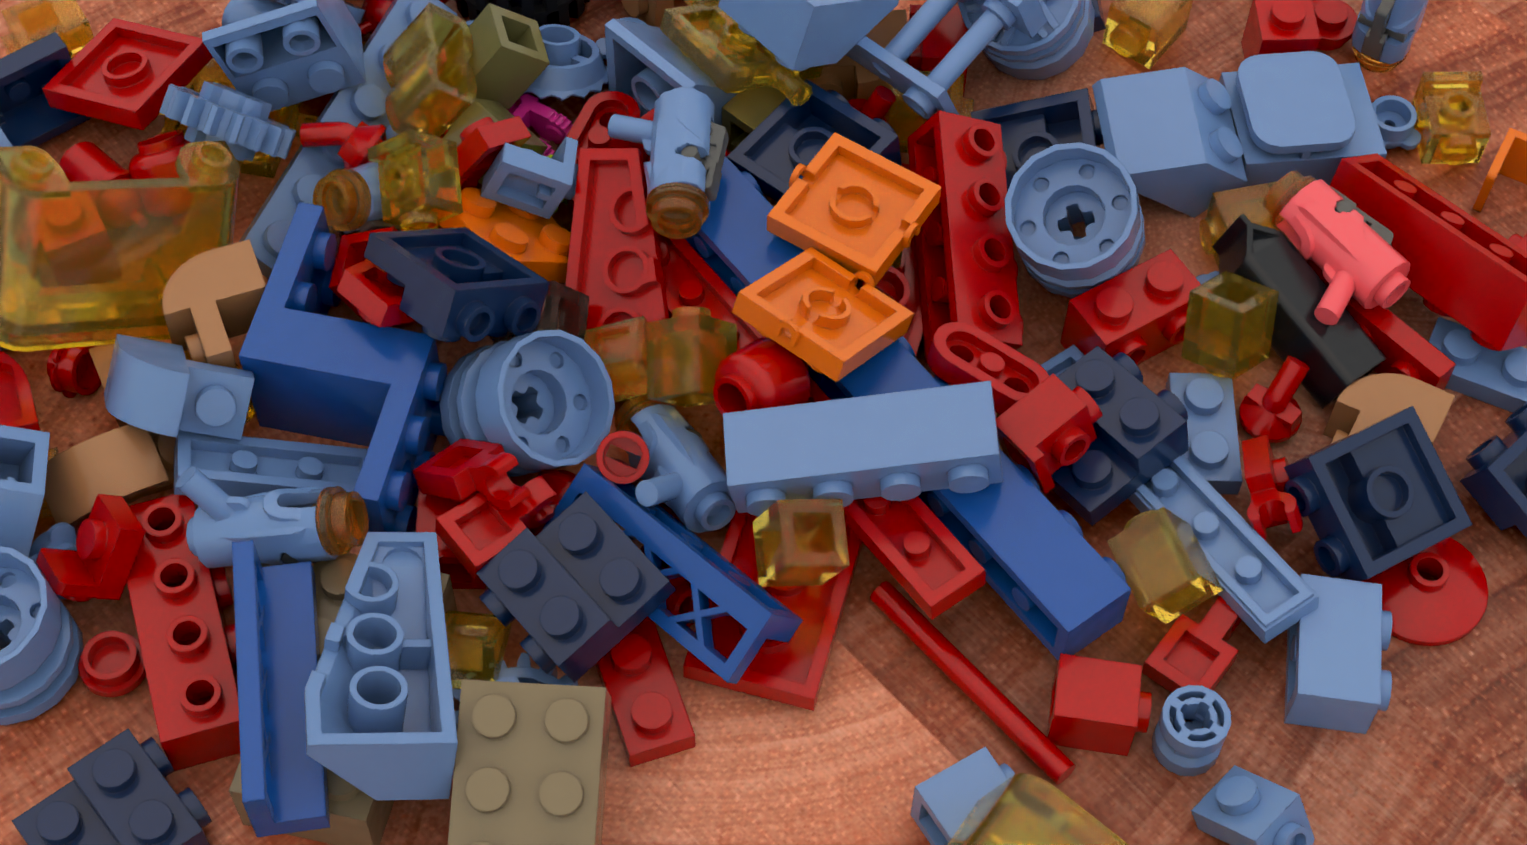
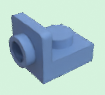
M566 136L552 158L505 142L483 177L480 196L550 219L563 198L571 200L575 195L578 164L575 161L578 140Z

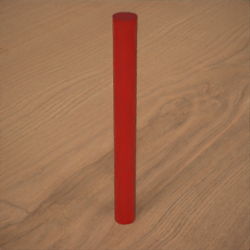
M889 581L881 583L872 592L870 600L1056 785H1059L1070 776L1076 765Z

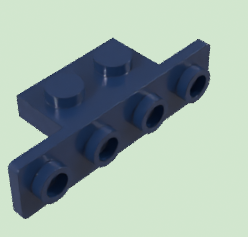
M56 32L0 59V128L18 155L92 118L50 107L42 90L71 60L67 46Z

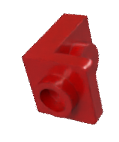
M97 494L89 518L83 520L79 526L76 538L77 550L41 548L36 563L53 591L68 600L86 602L91 598L120 600L146 531L122 496Z

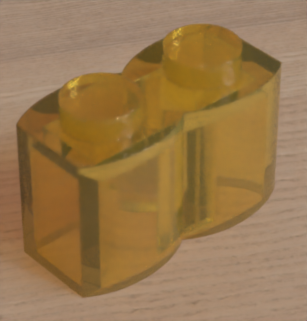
M430 2L386 49L383 56L384 73L391 87L385 102L389 123L393 131L401 137L414 140L429 148L470 107L477 95L476 78L468 62L473 53V39L467 23L464 19Z

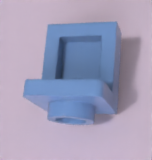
M1236 765L1191 810L1199 830L1230 845H1313L1315 840L1300 794Z

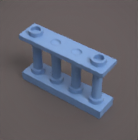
M927 0L885 48L864 36L846 55L903 93L902 98L907 105L924 119L928 120L938 110L959 115L947 90L1001 29L1009 30L1013 26L1030 38H1033L1047 22V18L1039 0H972L981 6L983 14L932 72L925 76L905 62L906 59L958 1L966 2V0Z

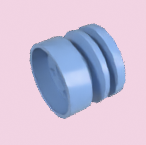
M966 0L965 3L958 1L965 26L969 29L983 14L981 6L972 0ZM1039 0L1047 22L1033 38L1011 26L1009 30L1001 29L982 52L999 71L1019 80H1044L1065 72L1083 56L1093 36L1095 10L1091 0Z
M1082 142L1055 144L1031 156L1014 174L1005 197L1006 225L1029 275L1045 289L1074 298L1138 265L1146 242L1144 216L1139 203L1137 189L1125 165L1107 150ZM1077 222H1084L1086 227V236L1081 239H1074L1072 225Z
M562 330L534 331L514 337L509 341H500L492 345L479 347L461 357L445 378L439 403L442 428L450 445L460 438L502 444L504 452L514 455L519 463L507 472L508 477H518L541 472L542 470L577 465L595 454L601 441L610 432L615 410L612 380L601 357L582 338Z
M0 546V725L6 726L32 720L60 702L77 680L79 674L78 663L84 646L83 634L35 562L13 548Z

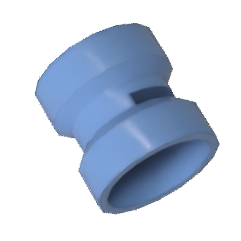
M1187 685L1172 692L1164 703L1152 736V749L1158 762L1168 771L1180 776H1197L1206 773L1215 765L1231 726V711L1226 701L1214 690L1204 686Z

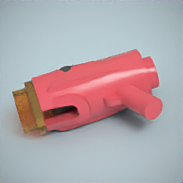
M1295 170L1284 175L1273 185L1264 198L1263 208L1270 213L1269 221L1288 237L1306 261L1310 259L1322 270L1324 278L1329 283L1314 311L1316 319L1325 325H1336L1351 297L1364 309H1372L1378 305L1386 309L1395 304L1408 290L1411 281L1406 277L1410 271V262L1391 246L1394 237L1392 231L1357 208L1355 202L1335 188L1330 187L1322 179L1317 180L1312 175L1304 177L1299 171Z

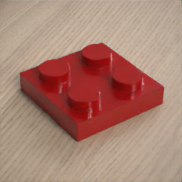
M113 18L42 90L49 106L52 108L144 130L160 114L159 110L168 85L187 86L213 57L202 42V38Z

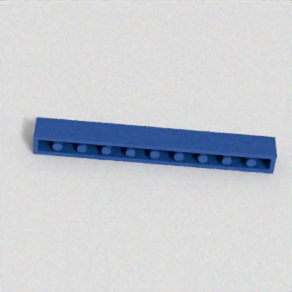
M725 156L717 198L715 201H710L709 215L695 222L670 223L737 296L739 291L799 255L804 250L767 231V215L773 209V206L763 196L755 178L747 171L740 172ZM903 336L838 382H835L825 374L816 372L808 365L810 377L831 400L949 386L947 382L937 375L932 376L918 362L911 345ZM1000 449L1004 482L989 484L985 489L973 493H957L950 489L921 492L919 498L985 569L986 582L1051 654L1059 660L1060 653L1074 655L1120 623L1124 617L1131 588L1128 586L1127 578L1119 565L1109 557H1101L1084 539L1083 532L1074 517L1065 510L1058 511L1040 492V487L1033 474L1021 464L1015 465Z

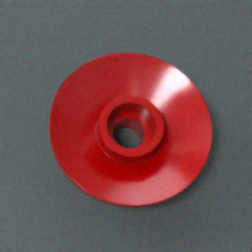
M1451 537L1369 579L1363 580V582L1382 584V610L1391 611L1392 613L1391 636L1415 645L1440 646L1462 639L1480 622L1488 602L1487 580L1480 564L1470 551ZM1418 571L1429 573L1436 580H1426L1420 576Z

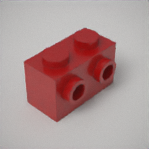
M1170 248L1070 299L1060 343L1065 349L1075 345L1084 355L1096 346H1099L1111 357L1119 352H1123L1138 365L1196 334V330L1200 326V317L1208 292Z

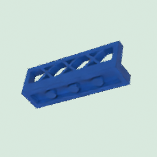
M584 463L556 506L554 516L546 522L542 529L548 526L586 491L615 523L625 529L623 532L631 540L637 539L644 545L645 556L668 580L684 577L691 583L694 612L674 615L667 609L665 600L648 617L727 683H738L766 639L782 642L790 641L803 621L800 617L691 530L687 529L658 504L650 507L641 505L635 495L636 487L632 483H614L605 478L598 467ZM662 560L672 568L662 569ZM708 598L715 602L718 607L709 608ZM731 615L747 630L727 659L714 648L711 619ZM695 623L696 632L686 624Z
M253 540L232 542L242 803L257 837L330 828L327 768L306 755L304 692L311 671H315L320 659L316 583L312 563L307 561L262 567Z

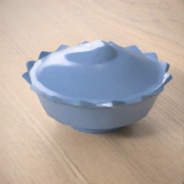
M548 24L540 26L539 29L550 64L523 94L533 93L539 99L555 97L564 101L571 96L584 99L589 92L600 93L602 85L608 84L607 66L604 64L600 49L596 43L581 35L576 29L566 25Z

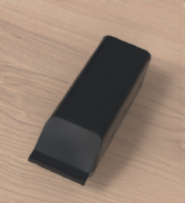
M1243 213L1212 246L1219 255V284L1283 362L1289 355L1310 367L1301 384L1322 409L1337 400L1343 390L1351 383L1370 375L1387 359L1346 308L1336 325H1325L1316 319L1314 311L1325 293L1327 285L1281 231L1251 223Z

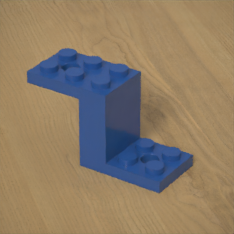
M299 202L238 355L242 369L252 371L255 378L251 399L259 425L368 446V451L352 493V500L363 542L367 532H415L417 507L414 505L418 496L419 486L412 470L435 456L433 448L437 436H446L442 428L439 403L447 376V365L439 361L436 339L424 333L392 327L379 328L370 323L327 316L330 307H337L341 302V299L329 288L336 260L337 240L335 234L329 233L324 207Z

